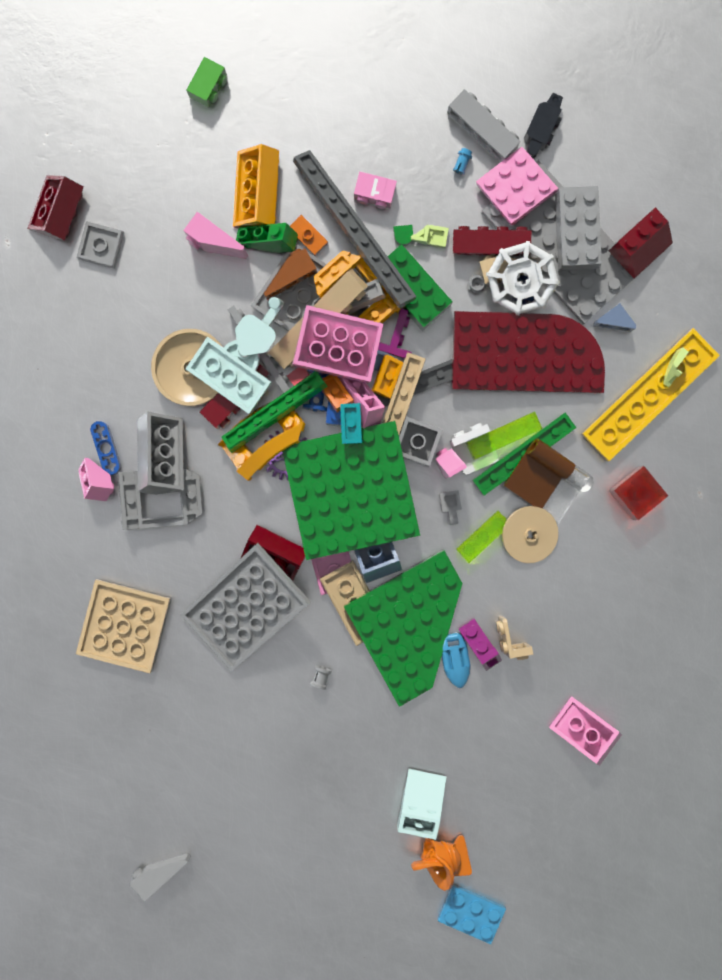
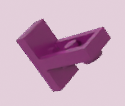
M400 310L390 345L379 342L378 350L404 359L407 352L412 353L397 348L398 345L402 346L405 335H402L403 327L407 328L410 317L407 316L408 310Z
M475 619L459 628L460 633L486 671L502 661L499 653Z

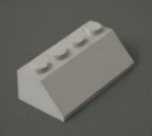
M147 411L137 419L138 492L156 495L184 490L183 418Z

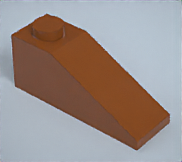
M306 248L302 250L297 249L290 254L291 256L287 258L264 292L267 300L317 273V268Z

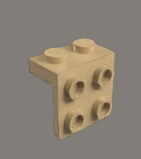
M499 616L496 627L498 633L502 635V640L499 641L501 652L510 659H528V655H533L532 646L526 642L512 645L507 619Z

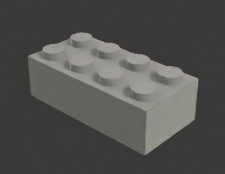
M598 186L559 188L555 194L558 271L597 269L602 264Z

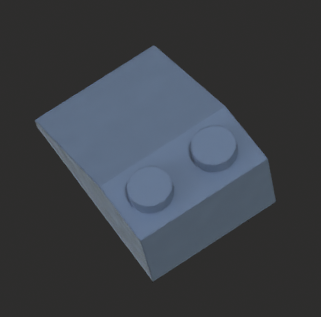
M392 542L354 550L366 583L402 570Z

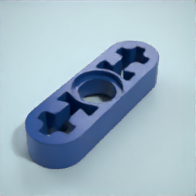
M96 421L91 425L90 431L102 469L110 475H116L121 470V462L110 428L105 422ZM99 425L104 427L105 430L102 431V434L105 438L108 436V439L98 441V439H102L101 434L96 433ZM104 443H109L111 446V450L107 454L101 451V446ZM114 455V458H110L111 462L116 464L114 471L107 468L110 462L109 459L104 460V457Z

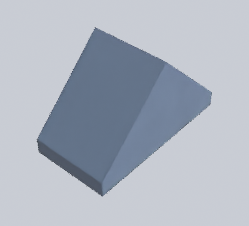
M620 303L596 320L593 325L628 332L636 329V324Z

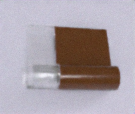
M537 438L531 443L504 484V487L532 506L548 511L555 521L559 523L578 493L590 490L594 482L593 476Z

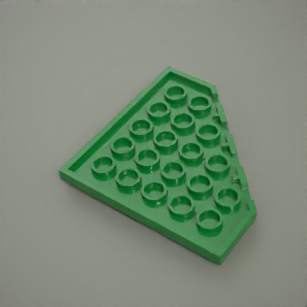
M445 550L434 554L344 605L347 614L399 707L430 690L434 685L443 653V644L448 636L463 584Z

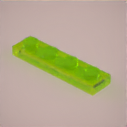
M534 411L468 441L466 445L473 460H476L543 428Z

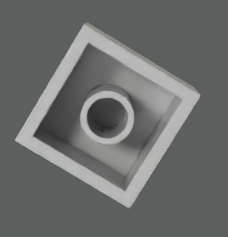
M406 417L399 435L404 459L429 467L443 429Z

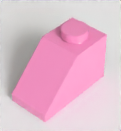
M84 458L78 470L84 499L107 501L110 494L114 491V484L111 481L110 474L89 458Z

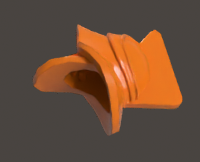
M459 835L453 844L448 843V841L443 842L425 838L423 853L421 854L422 860L414 861L411 864L413 871L427 868L435 884L444 891L452 888L454 876H468L472 874L463 835Z

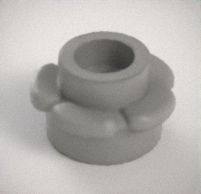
M481 275L471 276L467 284L468 289L472 290L475 294L484 291L486 288L484 277Z

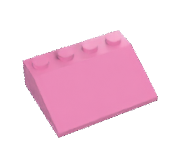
M306 305L292 366L368 384L371 382L383 324Z

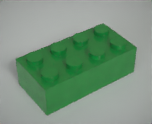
M401 244L388 255V258L416 295V299L402 308L408 310L410 318L423 331L452 305L453 301Z

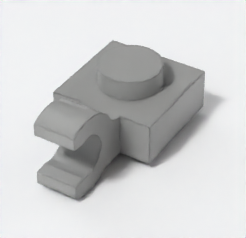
M459 490L439 493L442 513L448 512L450 525L458 524L456 510L462 509Z

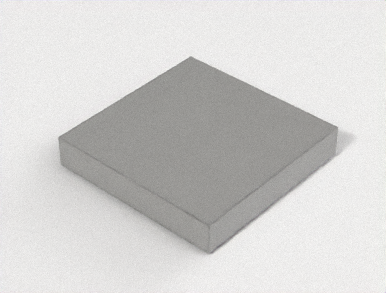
M86 221L76 258L115 269L124 232Z

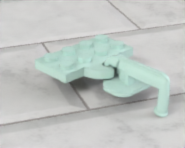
M272 297L269 300L271 308L262 321L254 315L244 316L235 328L237 340L229 342L224 348L207 337L186 367V370L242 410L251 414L272 383L256 370L259 366V353L267 352L276 340V333L270 325L283 307V301Z

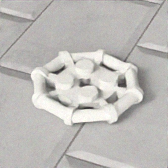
M530 241L505 249L501 248L489 272H486L493 295L492 301L516 313L518 316L525 312L547 307L548 300L557 285H560L553 261L554 256L531 244ZM524 252V258L511 260L510 255ZM529 252L543 260L537 264L528 258ZM505 259L509 263L503 274L497 273ZM545 264L550 279H543L541 267ZM520 273L528 275L529 279L526 280V284L517 281ZM496 278H502L504 291H499ZM543 283L549 284L542 297H540L537 292ZM507 293L518 299L517 303H512L505 299L504 296ZM534 296L535 302L522 305V299Z

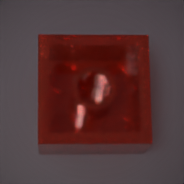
M638 466L609 490L632 520H640L668 497V494L645 466Z

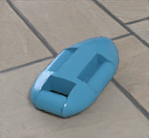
M460 633L448 634L443 644L442 653L444 671L452 684L462 688L468 681L471 668L467 643ZM458 641L459 645L448 646L447 642Z

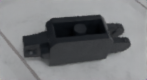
M552 93L547 102H542L538 105L524 136L525 143L529 144L526 152L533 159L536 158L539 150L543 151L546 145L550 146L554 137L551 134L553 128L557 129L562 120V117L559 115L562 110L560 107L563 97L556 93Z

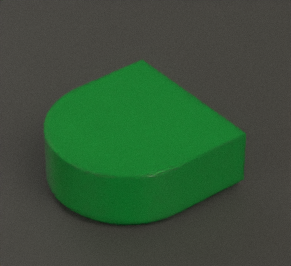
M412 225L393 226L394 239L398 245L406 246L412 242Z

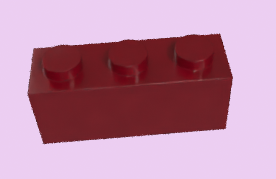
M46 175L27 229L54 239L65 240L70 232L69 226L76 215L77 204L82 199L84 186L65 176Z
M655 207L608 251L635 279L673 243L669 221Z
M256 525L247 540L241 558L258 543L285 574L294 581L305 559L304 548L266 528Z

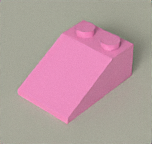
M199 212L194 215L183 230L187 235L186 239L189 241V244L197 250L201 248L205 252L243 259L248 257L244 246Z
M573 697L570 698L549 727L599 766L622 736L619 731Z

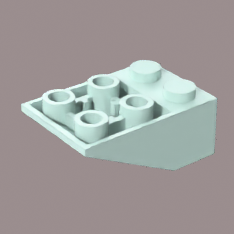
M408 769L397 823L398 832L436 840L441 818L446 776Z

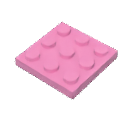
M520 147L476 181V185L511 226L558 190V187L523 147Z

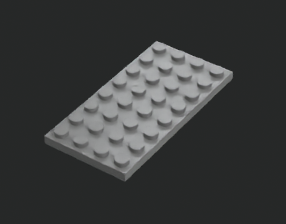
M539 160L536 161L558 189L562 188L563 186ZM555 194L513 226L507 222L492 203L481 212L496 229L499 226L508 227V230H516V227H528V230H532L531 244L554 256L553 261L558 281H560V285H557L554 293L582 324H585L634 279L608 251L615 243L601 228L602 264L597 269L558 271ZM532 253L531 256H528L534 262L539 263L543 260ZM545 264L542 266L543 270H541L543 279H550Z

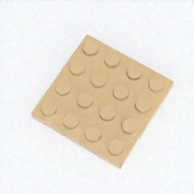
M96 579L76 654L151 673L171 598Z

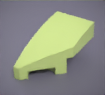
M426 225L424 229L411 236V241L445 248L449 228Z
M683 347L675 352L669 362L663 382L667 387L672 384L676 377L682 374L677 367L689 353Z

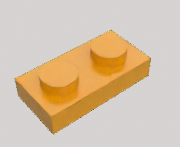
M384 355L371 391L385 398H391L404 362L390 355Z

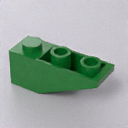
M287 223L247 226L238 228L236 241L245 248L276 253L295 251L298 234Z

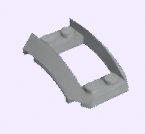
M183 468L184 490L180 492L182 515L142 519L140 492H138V471L118 472L117 483L119 485L122 529L131 530L189 524L202 514L199 475Z

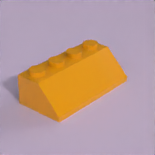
M259 144L237 151L233 227L275 224L279 150Z

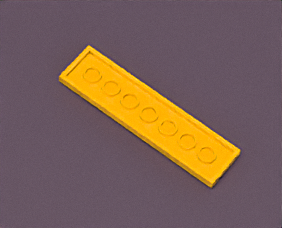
M692 328L582 433V436L609 462L720 355ZM683 347L689 353L677 367L682 374L676 377L672 384L667 387L663 384L667 367L675 352Z

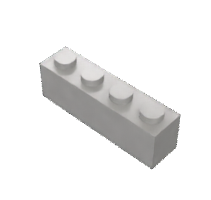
M464 89L448 106L447 113L500 163L518 148L521 141L517 134L513 131L510 132L501 119H496L487 106H482L472 92L468 93Z

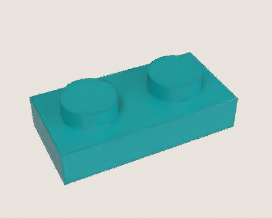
M340 404L342 444L362 443L361 404Z

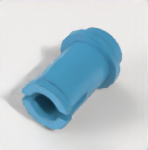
M461 148V151H458L459 157L453 168L454 172L458 174L460 172L461 175L465 174L469 159L473 157L471 155L472 151L466 148Z

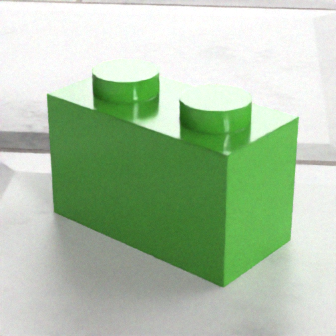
M204 56L186 89L189 98L208 108L212 103H215L220 87H223L227 81L225 67Z

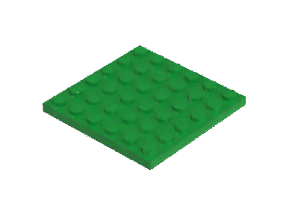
M396 421L362 428V443L342 444V433L302 441L298 444L295 443L282 451L306 560L420 536Z

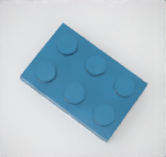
M453 884L437 919L440 923L491 944L506 911V907Z

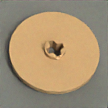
M527 506L513 512L504 524L502 531L503 545L509 555L520 562H539L549 556L557 544V523L548 511L540 507ZM528 531L534 532L532 534L533 538L528 537Z

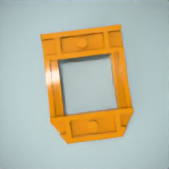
M341 251L314 275L317 295L322 298L351 269L355 268L367 283L377 279V277L360 254L353 255L350 252ZM382 286L385 298L373 303L358 318L383 323L395 312L398 314L400 308L397 307Z
M267 404L254 410L253 412H251V414H248L246 417L240 420L233 428H235L237 425H239L247 418L255 414L257 411L265 407ZM295 410L278 421L284 432L266 442L253 454L246 444L231 453L223 439L218 443V446L224 449L237 467L236 472L246 480L251 481V476L257 470H261L271 459L289 446L300 442L299 436L301 431H304L306 424Z

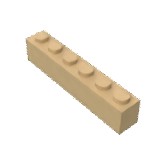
M351 269L313 307L347 314L353 308L351 303L355 299L357 301L361 300L366 295L364 290L368 285ZM303 317L268 352L283 369L288 366L294 367L292 363Z

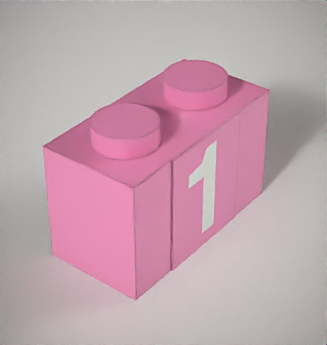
M359 171L354 199L364 205L368 203L375 204V207L380 209L391 208L397 181Z

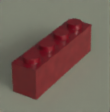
M458 226V229L453 230V254L498 255L501 248H509L526 243V241L531 243L532 230H528V227H516V230H508V227L499 226L497 230H489L488 226H478L477 230H470L469 226ZM520 252L510 256H524V252Z
M259 363L256 371L270 380L271 374ZM217 393L200 413L216 429L220 427L223 429L230 423L229 418L233 414H239L242 409L220 393Z

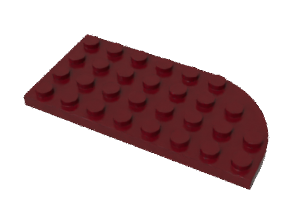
M454 311L451 389L604 393L605 363L602 351L591 332L579 322L556 314L522 313L518 316L516 313Z

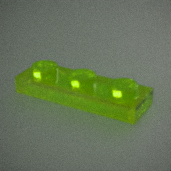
M497 510L462 542L456 550L470 563L502 533L507 519Z

